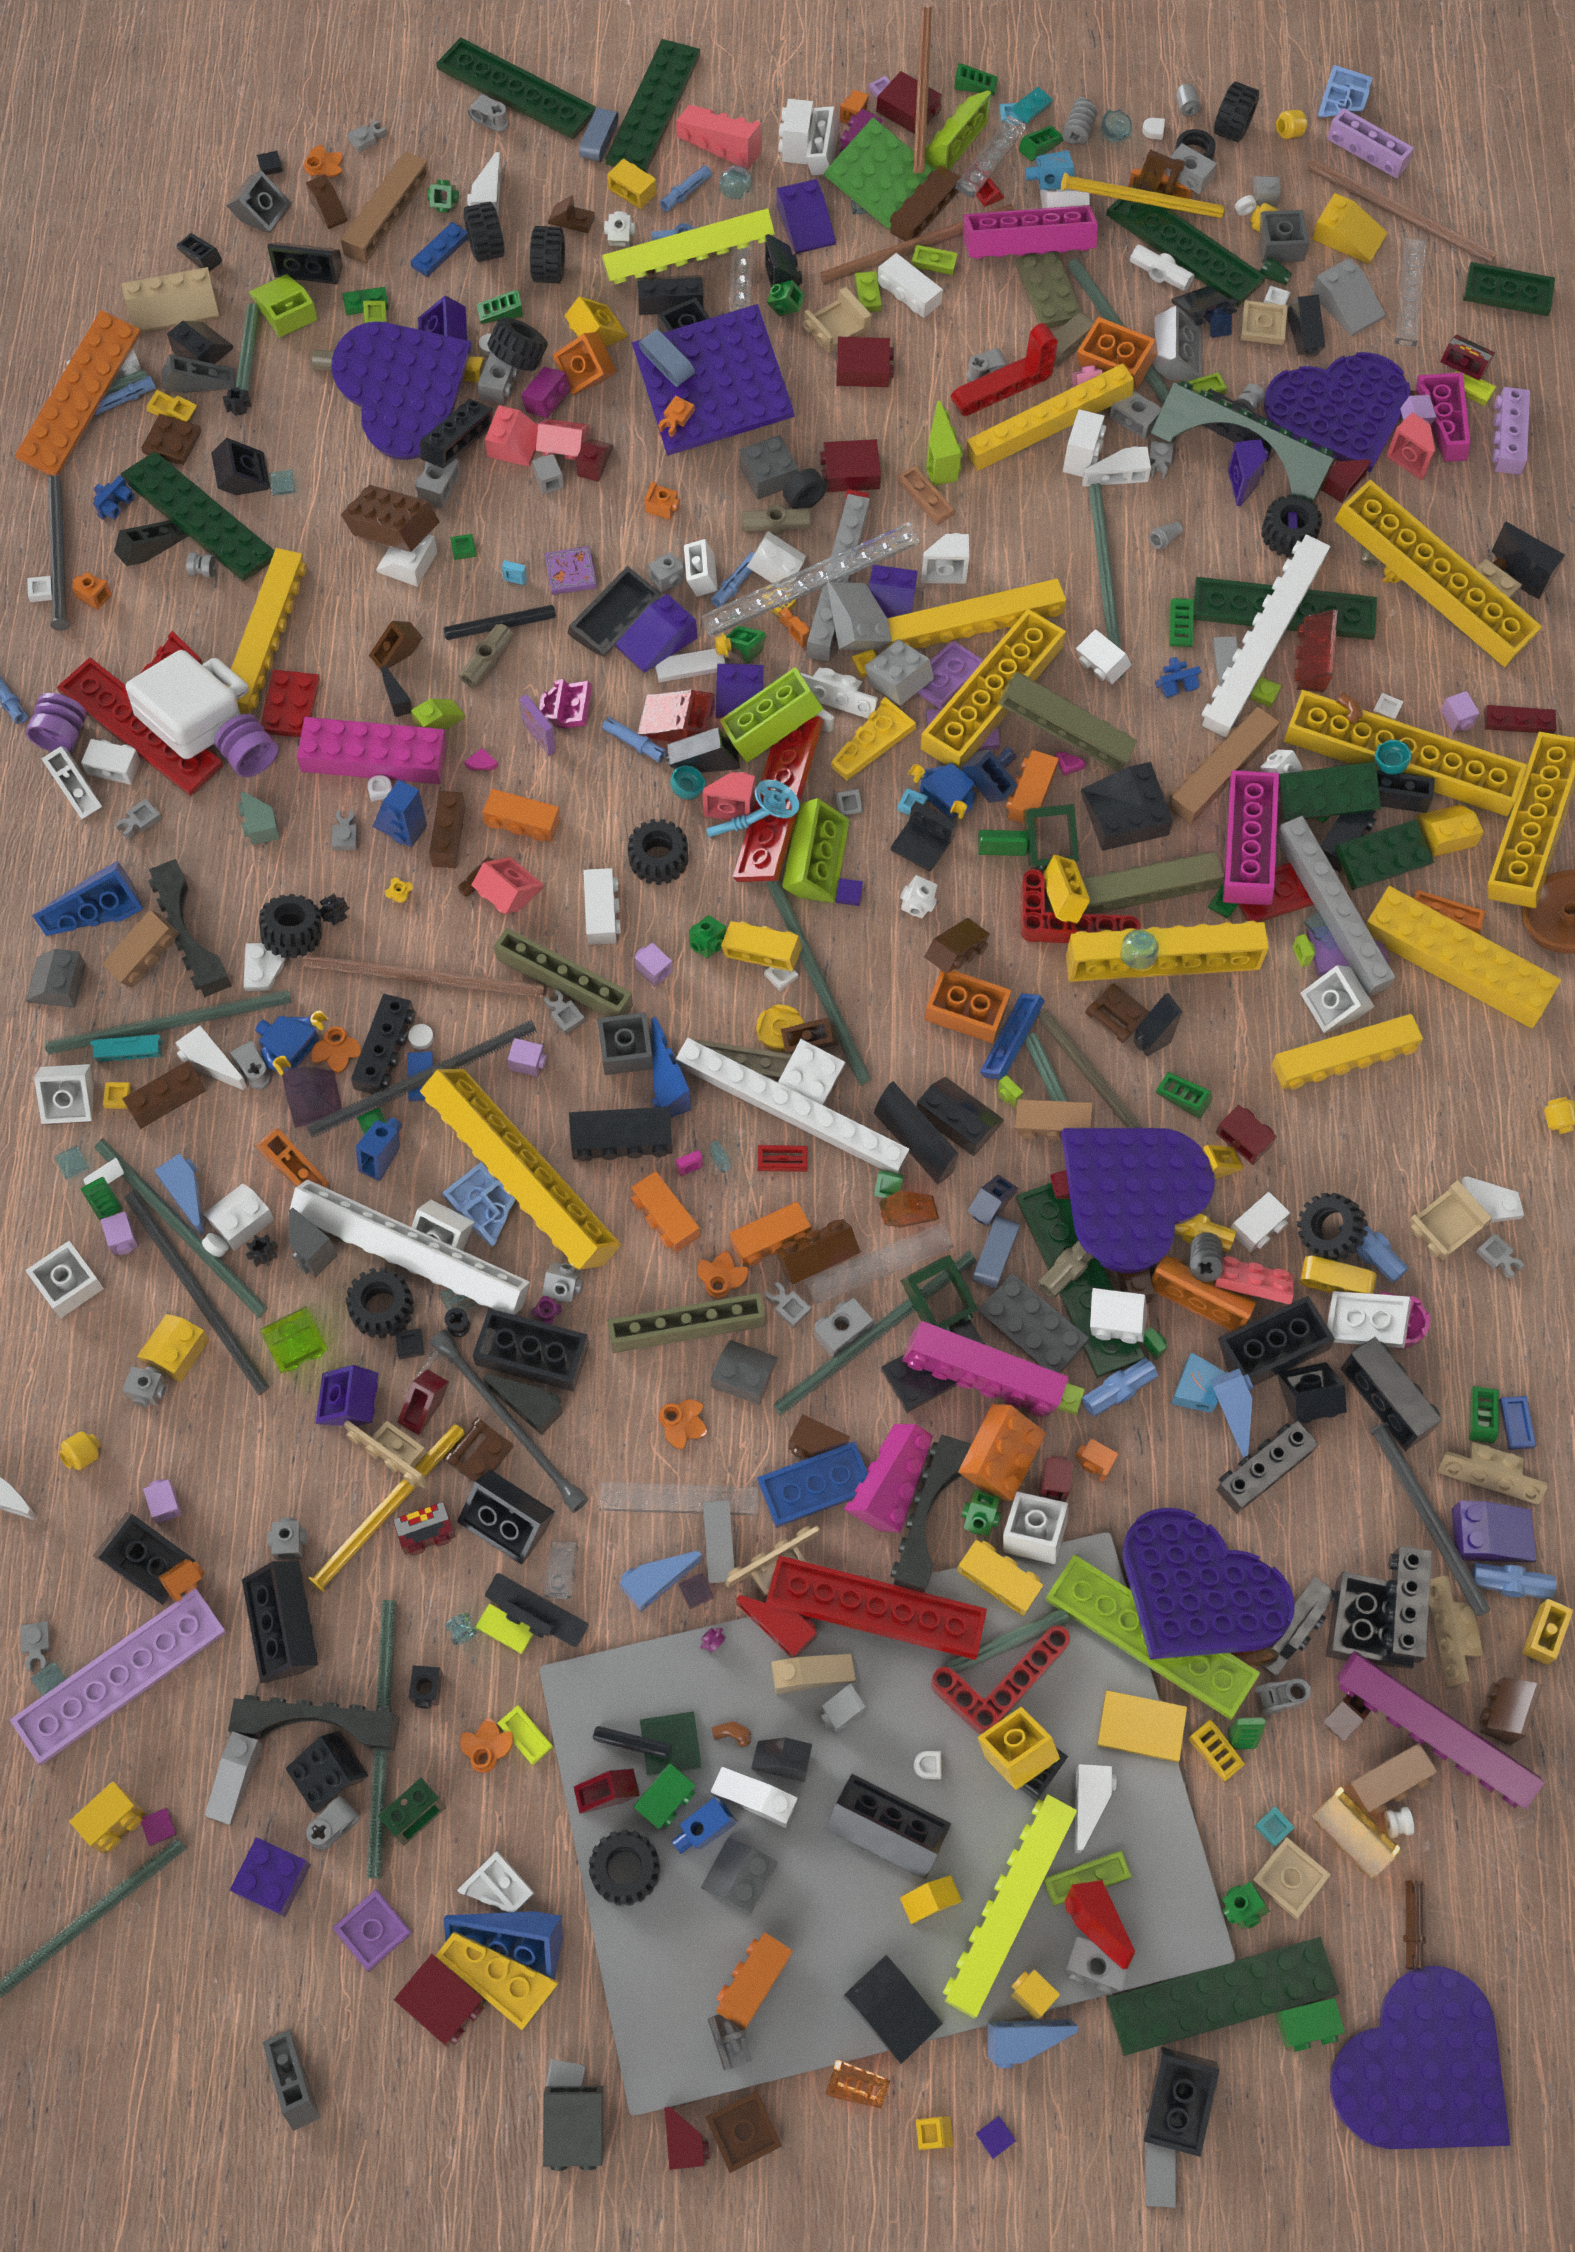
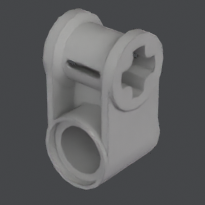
M480 95L468 109V115L474 122L496 132L505 131L509 126V121L505 117V105L486 95Z
M994 348L988 352L973 355L969 359L970 369L967 371L966 378L971 382L978 379L979 375L980 377L985 376L1009 364L1001 350Z
M252 1040L229 1052L236 1066L242 1071L252 1088L264 1089L269 1085L271 1080L270 1074Z
M1303 1679L1272 1682L1255 1687L1256 1693H1259L1263 1706L1261 1710L1262 1715H1271L1300 1707L1308 1700L1311 1694L1309 1684ZM1297 1687L1301 1689L1303 1698L1295 1699L1290 1693V1688Z
M339 1796L309 1824L306 1830L307 1839L318 1850L328 1849L358 1822L360 1815L342 1796ZM319 1830L325 1834V1838L322 1840L316 1835V1832Z

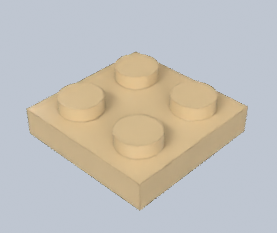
M1245 300L1240 340L1283 345L1288 305Z
M1286 1837L1251 1882L1293 1918L1297 1919L1331 1874Z

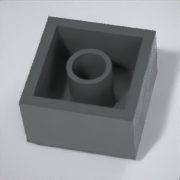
M781 435L740 449V468L757 499L782 491L790 478L799 472V468Z
M646 1012L597 1018L605 1075L653 1069Z

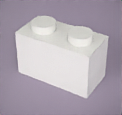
M703 539L684 545L686 579L696 597L718 591L715 554L707 541Z
M1096 629L1076 648L1080 656L1079 662L1087 669L1091 667L1094 670V674L1101 681L1106 679L1109 683L1113 684L1132 665L1127 654Z
M91 739L81 763L87 775L131 785L141 761L136 749L129 745L120 746L112 744L107 740Z
M1267 1192L1233 1223L1231 1229L1236 1231L1235 1238L1251 1253L1257 1247L1261 1250L1271 1240L1269 1236L1273 1232L1279 1234L1288 1225L1286 1220L1290 1212L1270 1192Z

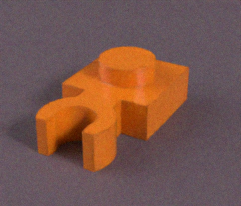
M675 395L663 412L665 419L659 422V431L663 432L666 427H670L668 433L670 437H673L677 431L676 426L679 424L684 427L695 411L694 404Z
M787 607L783 608L778 612L781 616L778 618L779 622L788 628V633L802 648L805 647L810 634L809 626L806 622H801L796 615L793 617Z

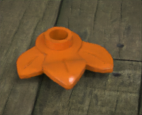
M318 145L310 150L309 156L304 162V170L312 176L324 174L326 177L338 176L343 172L339 166L343 155L341 152L326 153L324 147Z
M334 1026L326 1031L323 1040L314 1045L312 1061L313 1063L327 1061L331 1070L341 1073L347 1068L349 1057L357 1058L360 1056L361 1047L357 1040L348 1036L345 1029ZM335 1037L341 1038L338 1042H333Z
M724 1251L712 1263L700 1259L697 1266V1274L705 1283L707 1294L712 1298L720 1299L727 1296L730 1289L739 1288L744 1284L748 1276V1268L743 1266L734 1268L729 1252ZM721 1284L723 1287L721 1290H715L713 1286Z
M687 1399L680 1404H666L660 1409L659 1421L665 1427L666 1440L673 1447L683 1450L687 1438L698 1439L707 1435L705 1424L698 1417L704 1407L700 1402ZM673 1413L677 1418L670 1421L667 1419V1416Z
M487 1718L480 1725L476 1734L462 1733L460 1746L462 1752L470 1757L473 1769L479 1773H487L496 1766L498 1759L505 1757L509 1753L514 1737L512 1732L500 1734L497 1724L491 1718ZM488 1755V1761L482 1764V1757Z

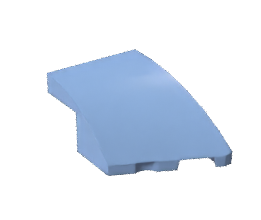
M1334 65L1317 117L1336 116L1343 108L1352 113L1363 112L1373 77Z
M480 1162L442 1192L443 1197L457 1213L474 1221L472 1229L491 1247L495 1245L515 1201V1197L509 1195L504 1190V1185L499 1179L496 1180L488 1172L484 1164Z

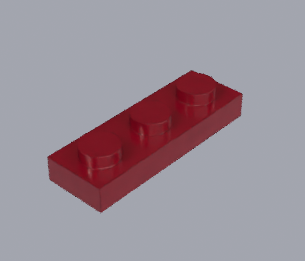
M1486 705L1484 709L1485 730L1528 733L1544 732L1554 734L1557 730L1556 710L1496 705Z

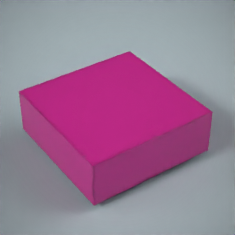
M699 1150L676 1159V1168L680 1176L703 1167V1157Z

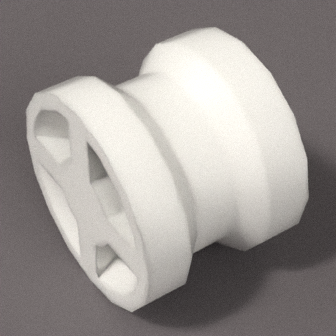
M1402 1807L1396 1812L1392 1810L1384 1811V1824L1390 1838H1397L1399 1834L1403 1833L1405 1835L1414 1834V1822L1408 1807Z

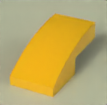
M156 390L146 406V411L157 416L162 414L186 422L190 420L197 409L196 404L178 395L173 398L159 390Z

